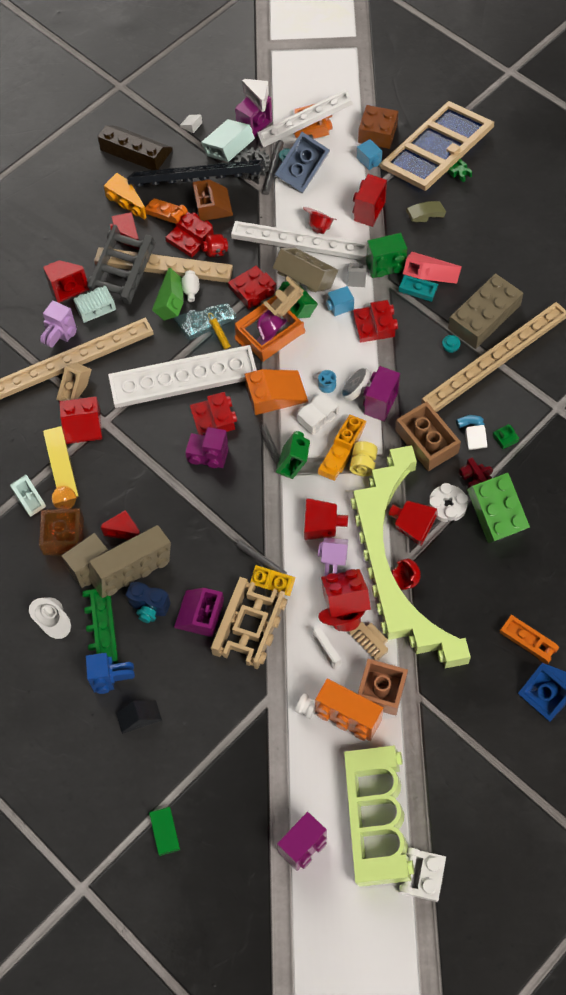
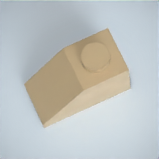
M79 363L66 365L57 400L78 399L87 387L92 369Z

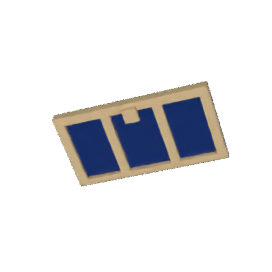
M448 101L379 164V167L426 191L494 128V122Z

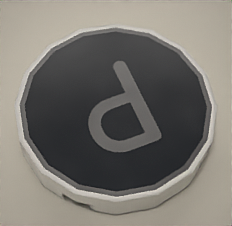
M366 368L357 370L345 383L341 393L342 397L348 401L356 399L362 393L360 391L362 387L366 388L368 386L371 372Z

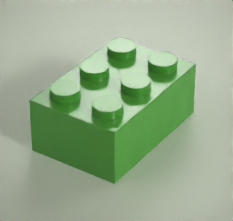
M509 473L467 489L488 543L530 528Z

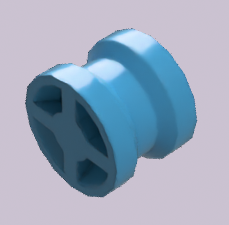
M324 370L319 374L318 387L320 391L331 393L335 390L336 375L333 371Z

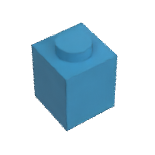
M369 139L357 146V159L370 170L382 162V150Z
M348 286L328 292L327 308L329 311L332 310L334 316L354 310V297Z

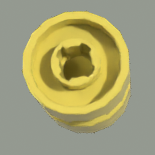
M366 441L354 444L353 457L350 463V471L353 474L371 476L372 470L375 469L374 461L377 457V446Z

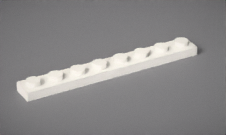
M235 221L231 233L232 239L286 248L296 247L299 250L366 261L367 242Z

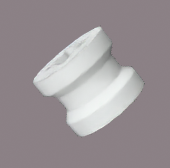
M304 693L296 706L295 712L303 713L307 718L311 719L315 713V699L309 698Z

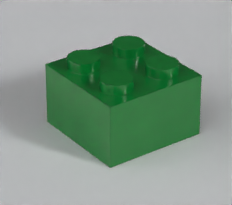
M401 233L367 240L366 263L372 278L404 271L407 259V246Z

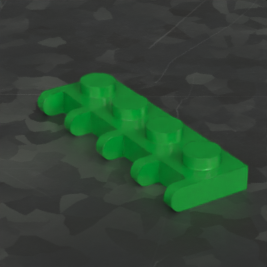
M96 589L83 591V597H90L91 606L85 607L84 613H92L93 625L86 626V631H94L95 643L89 644L88 650H96V654L107 653L108 657H112L114 664H118L111 596L101 598Z

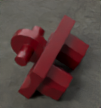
M473 457L467 459V464L459 469V475L463 480L470 477L473 479L472 482L468 483V488L492 479L490 476L493 472L492 467H484L483 464L477 465Z

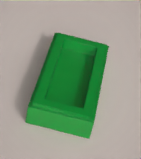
M167 807L149 812L159 856L179 851L180 846L171 808Z

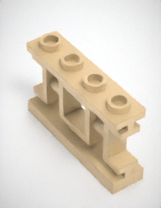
M240 577L211 650L212 655L218 657L222 655L225 658H228L230 650L248 655L246 665H252L255 669H258L260 664L265 662L267 656L265 650L267 646L272 644L274 638L272 632L274 628L279 626L281 620L279 614L281 610H285L288 599H285L284 591L278 592L275 589L270 598L254 593L255 583H249L246 578ZM245 594L247 599L255 601L253 608L245 605L241 606ZM263 604L271 607L275 604L269 622V613L260 611ZM245 614L262 619L257 633L240 628ZM231 629L233 634L241 636L239 643L227 641ZM263 635L256 656L253 658L255 650L246 646L248 640L260 642Z

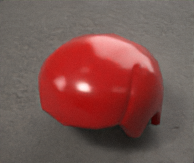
M409 558L398 561V566L392 570V575L401 590L415 587L419 583L421 575L417 563Z

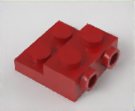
M188 212L180 217L176 227L165 237L166 242L192 258L202 248V241L205 240V237L214 234L213 226L207 220L204 222L200 220L195 212Z
M257 265L228 282V287L248 309L257 306L261 301L273 296L277 291L275 281L266 272L263 273Z
M388 300L371 302L370 307L353 310L360 343L395 337L398 322L397 319L392 317L394 315L393 304L389 305Z
M225 392L207 396V401L190 405L199 435L205 436L208 427L226 430V432L235 430L234 422H237L235 411L231 412L230 407H232L230 396L226 397Z

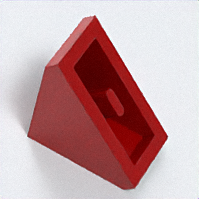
M126 510L101 525L103 535L130 540L140 534L139 529Z

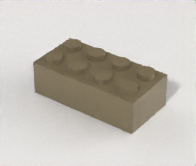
M495 273L450 316L448 330L476 349L521 306L524 293Z
M158 525L90 560V582L101 598L115 594L120 588L130 586L131 582L141 577H147L155 569L165 567L170 561V540Z

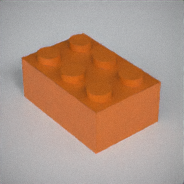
M328 678L315 699V713H317L319 718L325 721L331 720L336 723L335 725L339 729L344 731L348 729L354 733L355 737L363 741L365 739L368 741L372 740L382 721L384 707Z

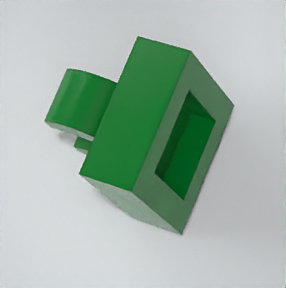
M509 424L494 431L492 435L502 450L519 442L518 435Z

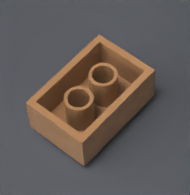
M428 402L421 404L396 419L395 431L407 446L412 445L415 456L427 471L459 453L461 441Z

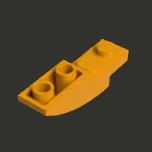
M349 414L336 435L333 446L318 468L317 474L333 481L336 480L339 473H342L352 455L354 444L361 437L366 425L365 420Z

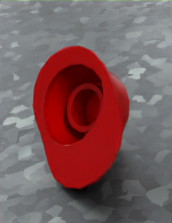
M303 207L309 213L308 224L314 232L324 234L326 230L330 229L333 220H337L315 209Z
M327 608L319 613L318 618L322 623L332 625L338 631L348 632L358 628L365 611L331 618Z

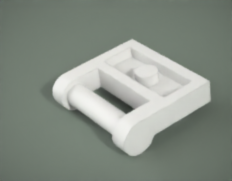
M409 847L406 855L409 861L413 860L414 869L416 858L423 860L418 888L411 887L412 881L403 882L400 885L399 893L438 902L446 856Z

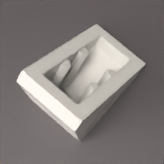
M242 80L243 93L264 112L269 94L268 81Z

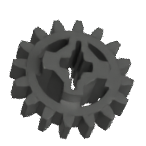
M251 147V150L245 148V152L240 151L239 155L235 156L236 160L234 162L265 159L263 170L258 175L242 173L245 179L251 177V180L254 177L260 179V175H266L265 171L269 172V155L266 154L265 150L260 152L259 147L256 150Z

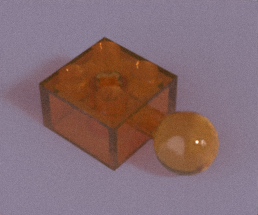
M60 486L52 493V503L57 508L56 510H41L39 546L43 555L65 554L83 541L84 518L80 509H71L76 503V494L68 486Z

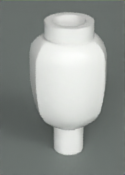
M192 270L186 271L182 278V289L188 296L189 302L195 301V294L199 290V278Z

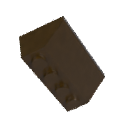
M106 125L97 136L101 151L150 170H158L173 150L171 146L118 126Z

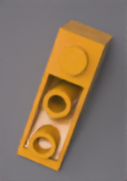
M116 173L104 185L105 196L108 200L116 202L123 209L126 208L135 216L145 220L147 218L145 206L132 184L128 185V180Z

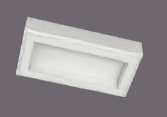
M321 627L315 628L313 638L333 669H337L341 666V658Z

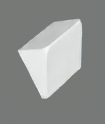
M199 114L189 115L180 124V127L194 133L202 124V116Z
M485 426L467 427L465 438L468 450L487 448Z

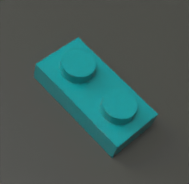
M404 275L399 286V292L431 302L438 289V284L408 275Z

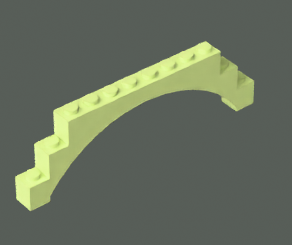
M412 445L390 449L389 457H387L388 467L372 470L371 477L369 478L370 488L353 491V498L350 499L352 510L356 509L357 513L354 516L356 527L360 526L361 530L359 533L360 543L365 546V550H363L365 562L368 561L370 566L367 568L368 576L374 582L372 593L378 599L376 604L377 613L382 615L383 622H381L382 633L387 635L388 640L409 636L410 646L415 648L416 654L438 650L439 661L443 662L445 668L469 664L471 656L466 638L459 639L445 632L418 612L405 597L391 573L383 542L384 519L395 491L411 471L416 470L417 461Z

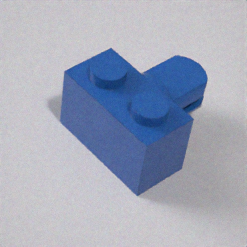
M107 653L86 656L87 679L94 693H108L109 690H115V681L128 680L135 677L133 671L134 664L131 662L114 664L112 657H108Z

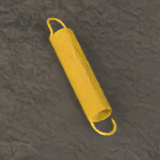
M216 318L210 319V324L223 349L231 347Z

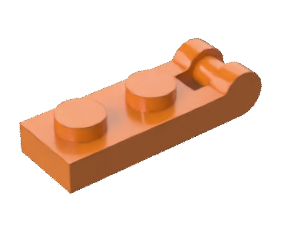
M155 198L145 207L147 215L175 224L180 221L181 216L188 213L184 205L178 206Z
M513 615L509 617L500 630L502 635L536 656L545 664H549L552 654L556 653L559 649L555 642ZM541 645L546 647L545 651L539 649Z

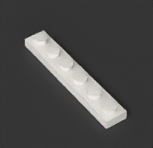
M348 90L339 92L257 132L263 147H266L353 105Z

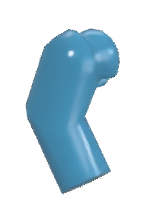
M467 415L456 420L458 428L469 424H474V426L485 424L481 416Z

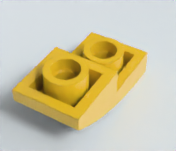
M255 565L250 583L253 582L255 586L271 591L274 589L278 592L284 591L285 595L290 596L296 577Z

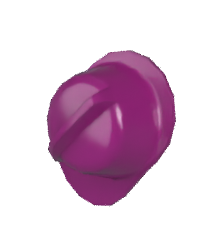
M267 310L260 316L257 323L260 333L257 341L263 345L271 340L286 323L287 319H281L270 310Z

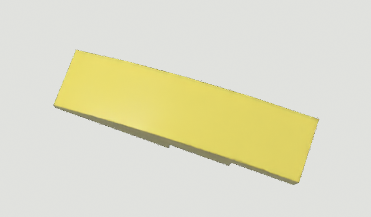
M62 426L44 430L59 500L64 501L79 497Z

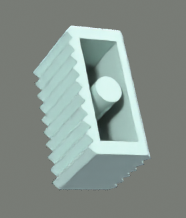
M106 286L98 287L87 294H80L77 298L73 299L83 323L116 310L114 300Z

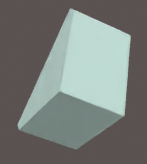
M27 475L10 484L16 499L30 517L46 507Z

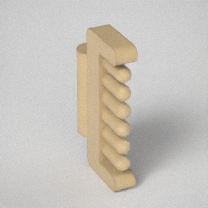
M360 622L358 628L349 632L350 636L357 639L358 643L361 642L360 645L364 646L365 650L368 649L367 653H371L370 655L374 657L375 661L381 659L388 652V648L385 646L388 639L372 623L366 626L363 622Z

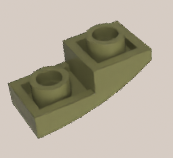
M440 201L419 203L406 209L412 222H427L429 217H444L446 214V210Z

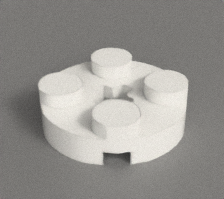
M444 483L431 493L429 506L437 509L438 516L436 519L443 522H448V520L457 521L466 513L468 497L460 488ZM445 500L452 501L453 505L445 506Z

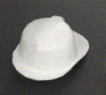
M49 597L37 598L32 601L29 606L30 617L46 634L55 639H62L69 634L71 630L70 619L63 611L62 604L57 599Z

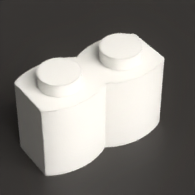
M324 392L320 395H315L310 404L300 407L297 412V421L313 435L338 415L339 405Z

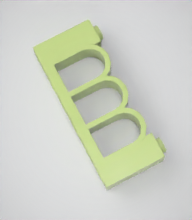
M395 745L344 752L355 883L361 887L412 881L411 874H414L413 860L409 861L406 855L408 844L406 838L399 830L404 822L405 814L402 806L396 800L401 792V781L396 772H400L399 765H403L402 753L398 752ZM378 774L393 776V786L387 793L360 797L358 777ZM392 804L396 806L397 815L390 824L363 827L361 806ZM395 834L399 837L400 847L395 854L386 857L365 858L364 837Z

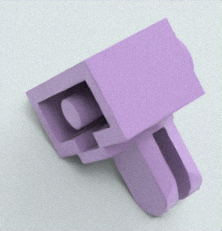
M52 300L43 312L45 319L43 322L46 329L40 338L41 343L49 347H53L59 339L68 342L77 330L71 308Z
M325 537L324 541L320 542L318 557H321V562L325 564L324 576L329 574L330 565H333V573L337 574L338 565H346L348 539Z

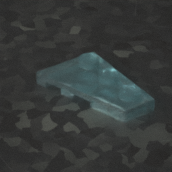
M228 303L207 307L206 310L199 312L191 310L189 314H179L178 317H174L189 341L214 330L210 324V319L216 318L220 326L237 319L235 312Z

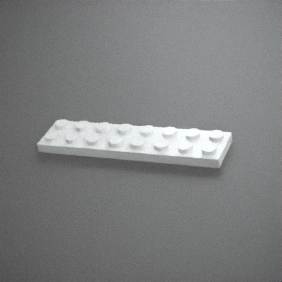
M247 345L108 375L115 408L243 382L245 381V373L257 371L251 346Z

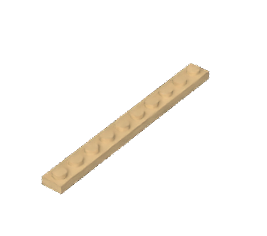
M555 302L423 397L422 403L428 402L437 413L566 319V310Z
M145 317L0 378V399L64 373L66 365L73 363L83 365L154 335L153 330Z

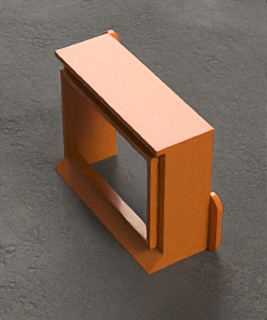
M275 295L267 300V302L271 305L278 297ZM264 304L260 305L235 323V340L241 346L250 345L252 352L264 362L305 333L304 322H301L290 310L283 316L290 323V326L261 345L245 330L246 327L258 320L261 315L269 310Z

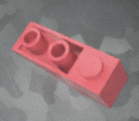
M411 252L406 259L403 274L423 280L457 284L462 266Z

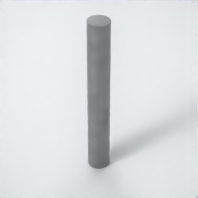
M240 540L237 543L236 547L268 569L287 574L285 570Z

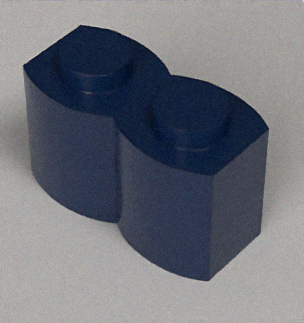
M131 582L126 593L130 606L138 610L142 606H147L156 611V616H166L171 604L169 596L164 590L149 588L140 582Z

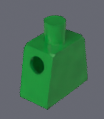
M293 432L283 446L276 473L293 479L307 462L310 440L304 438L302 432Z

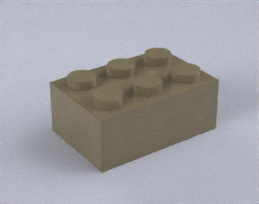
M296 247L280 248L273 269L277 270L279 275L291 277L297 284L306 285L307 289L312 292L331 289L338 273V269Z

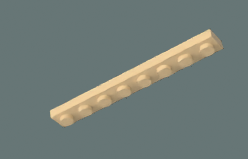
M98 247L94 260L95 265H97L104 248ZM116 250L132 256L138 255V252ZM151 254L144 272L166 274L168 268H171L181 277L185 275L186 271L192 270L199 279L228 283L231 279L233 265ZM112 256L107 264L115 268L131 270L133 267V263Z

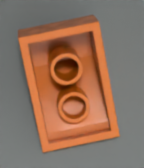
M261 369L245 373L246 388L255 415L308 402L298 370Z

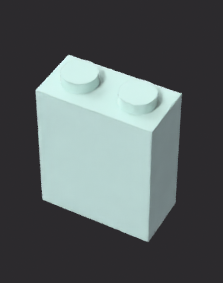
M227 119L201 143L207 156L229 162L255 138L250 125Z

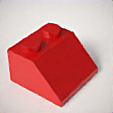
M59 260L43 267L49 288L58 303L90 290L83 266Z
M97 397L60 401V416L66 444L102 439L101 415Z

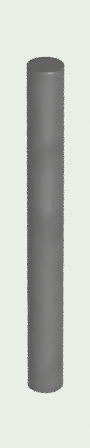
M281 140L277 142L263 190L264 195H269L280 159L279 153L284 145V142Z

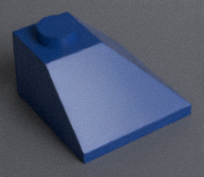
M542 663L518 694L547 720L551 721L566 705V672Z

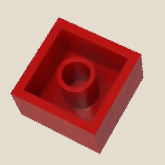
M367 174L365 180L361 181L360 190L355 192L353 202H355L352 211L354 213V221L371 227L374 226L386 203V179Z
M350 569L337 574L330 573L327 576L321 577L323 595L331 618L371 610L368 588L360 569Z

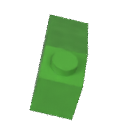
M171 268L167 270L152 311L163 320L178 317L184 302L182 278Z

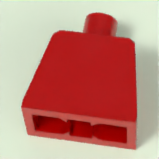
M306 498L305 540L335 537L336 526L348 527V515H337L336 504Z
M406 501L403 508L392 505L388 515L397 519L395 527L398 531L422 546L438 516V511L434 507Z

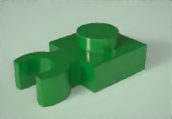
M461 159L447 171L453 177L458 175L462 182H465V175H468L470 178L472 177L471 169L467 168V164Z

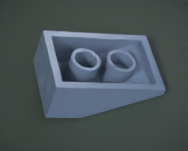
M301 132L276 171L275 176L303 193L322 166L330 150L304 132Z

